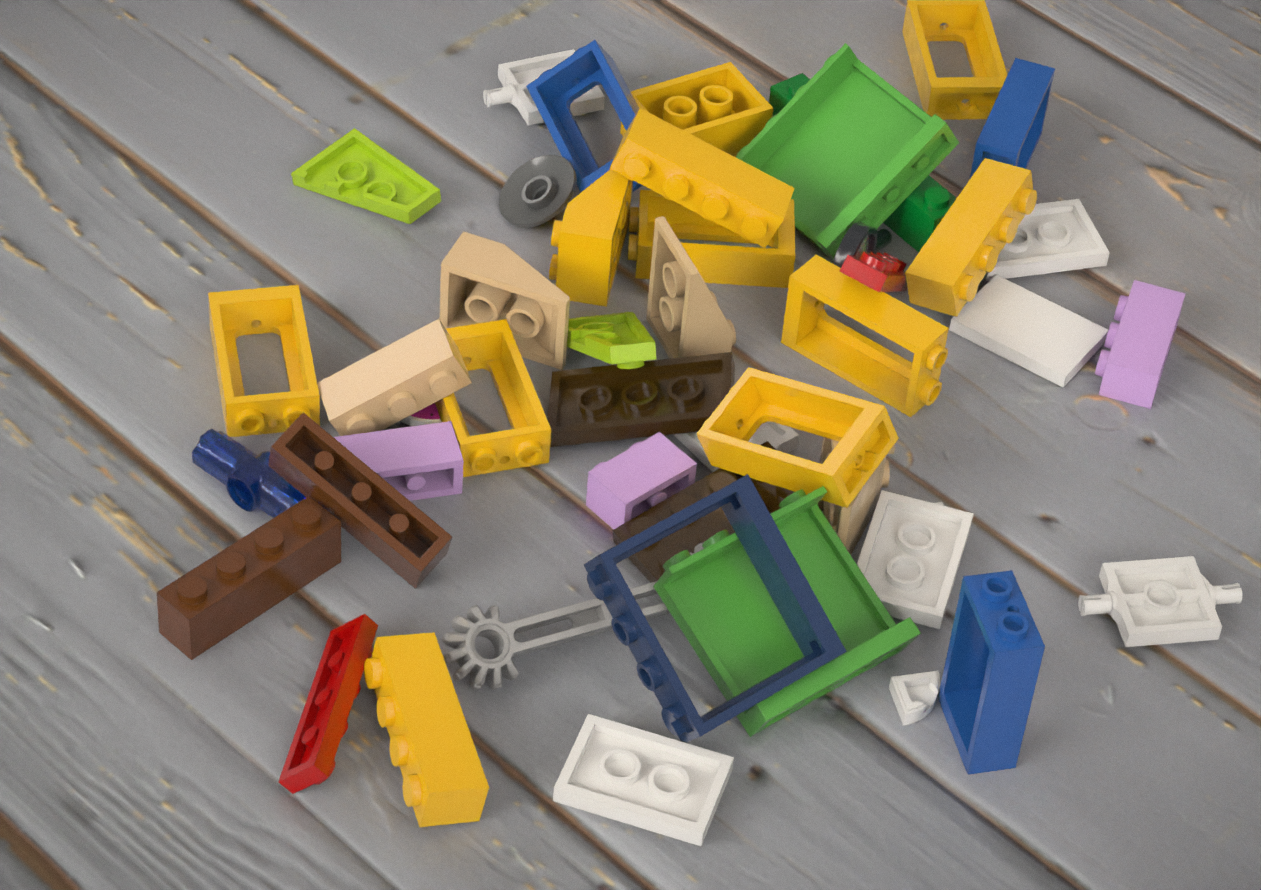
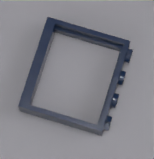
M748 474L599 554L584 564L588 572L587 582L590 590L597 599L604 601L613 618L611 624L616 637L623 645L630 648L638 663L636 670L641 682L648 690L654 692L663 708L661 715L666 727L673 735L678 736L681 742L686 743L701 737L847 652ZM721 507L804 656L700 716L616 564Z

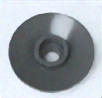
M543 155L527 161L510 175L501 190L499 197L501 214L510 224L517 227H533L552 219L564 209L573 196L577 182L575 169L567 159L558 155Z

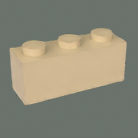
M437 319L319 381L317 385L330 423L340 436L382 431L466 387L472 381L458 346L440 319Z

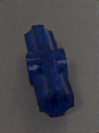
M211 428L200 436L197 446L192 451V463L226 485V489L234 503L247 512H252L259 508L274 518L306 498L268 466L269 451H262L256 455L222 431L217 432Z

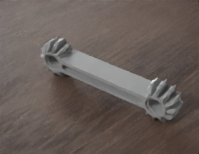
M700 543L697 546H695L694 553H689L693 555L704 549L702 547L703 543ZM657 581L630 588L635 600L658 594L653 587ZM597 598L508 623L499 621L500 611L498 606L492 605L484 615L482 610L477 605H474L467 610V618L457 615L451 620L450 623L455 632L444 634L442 642L455 650L448 652L443 657L446 664L457 662L460 666L453 674L454 680L459 681L467 674H470V688L477 691L480 689L485 681L491 690H497L502 687L503 678L512 681L519 675L518 669L511 658L613 630L611 624L613 618L604 601ZM664 603L641 609L647 620L670 614ZM569 619L572 623V629L533 640L518 642L514 638V634ZM477 636L485 637L492 642L495 649L493 659H485L477 653L475 649V639Z

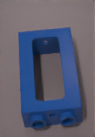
M596 40L577 49L573 55L552 69L543 72L537 79L526 86L562 157L567 159L575 169L576 185L580 193L610 170L613 159L599 167L570 111L571 103L593 87L602 85L626 131L639 110L613 58ZM633 181L632 193L643 185Z
M1015 58L976 142L970 179L984 158L1027 169L1042 135L1055 68Z
M1012 570L963 576L938 700L968 775L1016 768L1045 649L1043 640Z

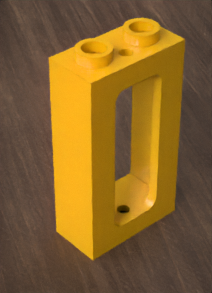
M907 0L902 33L923 111L931 117L936 114L942 120L987 119L1008 74L985 0ZM927 42H961L964 45L973 77H937ZM968 99V102L962 103V100Z
M640 190L639 207L630 206L629 232L637 233V235L629 234L628 260L636 261L635 278L650 279L655 218L665 217L678 239L756 244L743 239L738 234L713 221L704 219L698 213L664 198L653 190ZM794 199L790 200L783 222L768 243L772 248L680 242L704 282L788 288L790 275L794 271L796 256Z
M816 254L790 275L781 343L909 417H912L924 405L930 406L937 399L942 388L939 378L941 367L948 356V349L945 346L949 328L889 294L877 292L839 271L840 267ZM825 303L913 352V362L906 360L830 317L824 309Z
M299 285L209 292L210 331L227 438L285 432L303 412L320 426V395ZM264 333L279 335L290 392L245 396L236 338L242 335Z
M507 319L446 328L459 348L467 371L485 369L490 372L512 428L510 430L470 436L454 393L435 402L441 422H452L463 457V477L549 463L551 427Z
M750 367L747 368L736 384L732 386L729 393L696 434L711 466L743 476L748 474L750 478L794 492L803 489L806 494H809L824 486L827 493L821 500L848 508L899 439L884 405ZM771 421L839 441V443L824 463L820 464L748 441L760 425Z

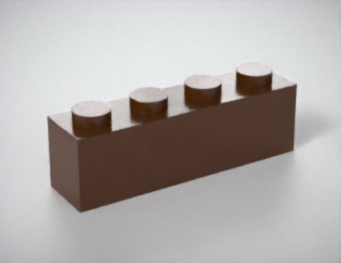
M304 412L271 446L269 467L305 497L310 496L339 519L343 529L415 589L447 555L452 536Z
M307 496L157 592L159 633L190 660H193L341 563V521L310 496Z

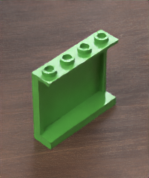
M845 43L825 61L823 67L807 84H804L797 90L786 106L768 120L763 130L738 152L736 158L795 188L791 199H794L795 229L834 261L842 239L854 223L862 222L865 227L872 226L877 229L959 144V141L944 120L936 114L931 117L862 63L850 46Z
M824 486L809 494H806L803 489L794 492L779 504L781 509L770 515L847 652L737 715V718L750 737L902 652L921 634L911 617L898 624L895 623L817 504L827 493ZM727 529L707 539L702 544L704 549L691 555L688 550H684L667 560L663 564L665 572L653 587L725 699L729 700L802 658L804 655L736 533L730 535Z

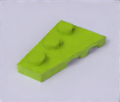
M355 128L291 173L293 185L407 224L413 223L442 201L439 188Z
M633 311L569 318L567 347L606 363L617 364V367L620 369L640 368L645 365L644 361L657 359L655 340Z

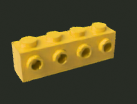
M641 108L637 111L624 134L610 166V169L622 174L625 178L661 194L664 198L698 213L704 219L713 221L738 234L743 239L752 241L764 248L767 247L783 222L795 189Z
M984 158L906 270V282L911 304L957 317L966 302H971L974 299L978 285L987 272L990 273L994 269L998 255L1006 243H1011L1015 238L1018 225L1025 215H1030L1034 210L1037 192L1033 189L1031 170Z
M435 632L376 637L372 657L367 658L364 665L365 682L369 689H374L377 697L378 722L381 727H387L390 758L393 766L400 767L403 776L402 789L406 806L413 807L419 827L480 821L489 785Z

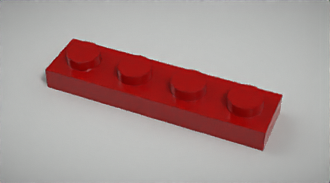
M863 251L862 255H847L839 270L877 292L907 290L906 271H904L907 263L886 252L882 254L880 252L874 253L870 251V253Z
M366 614L330 631L278 781L292 794L313 784L319 785L323 783L335 768L336 762L334 759L341 738L348 729L347 719L353 701L361 690L360 680L364 671L365 661L372 656V644L379 626Z

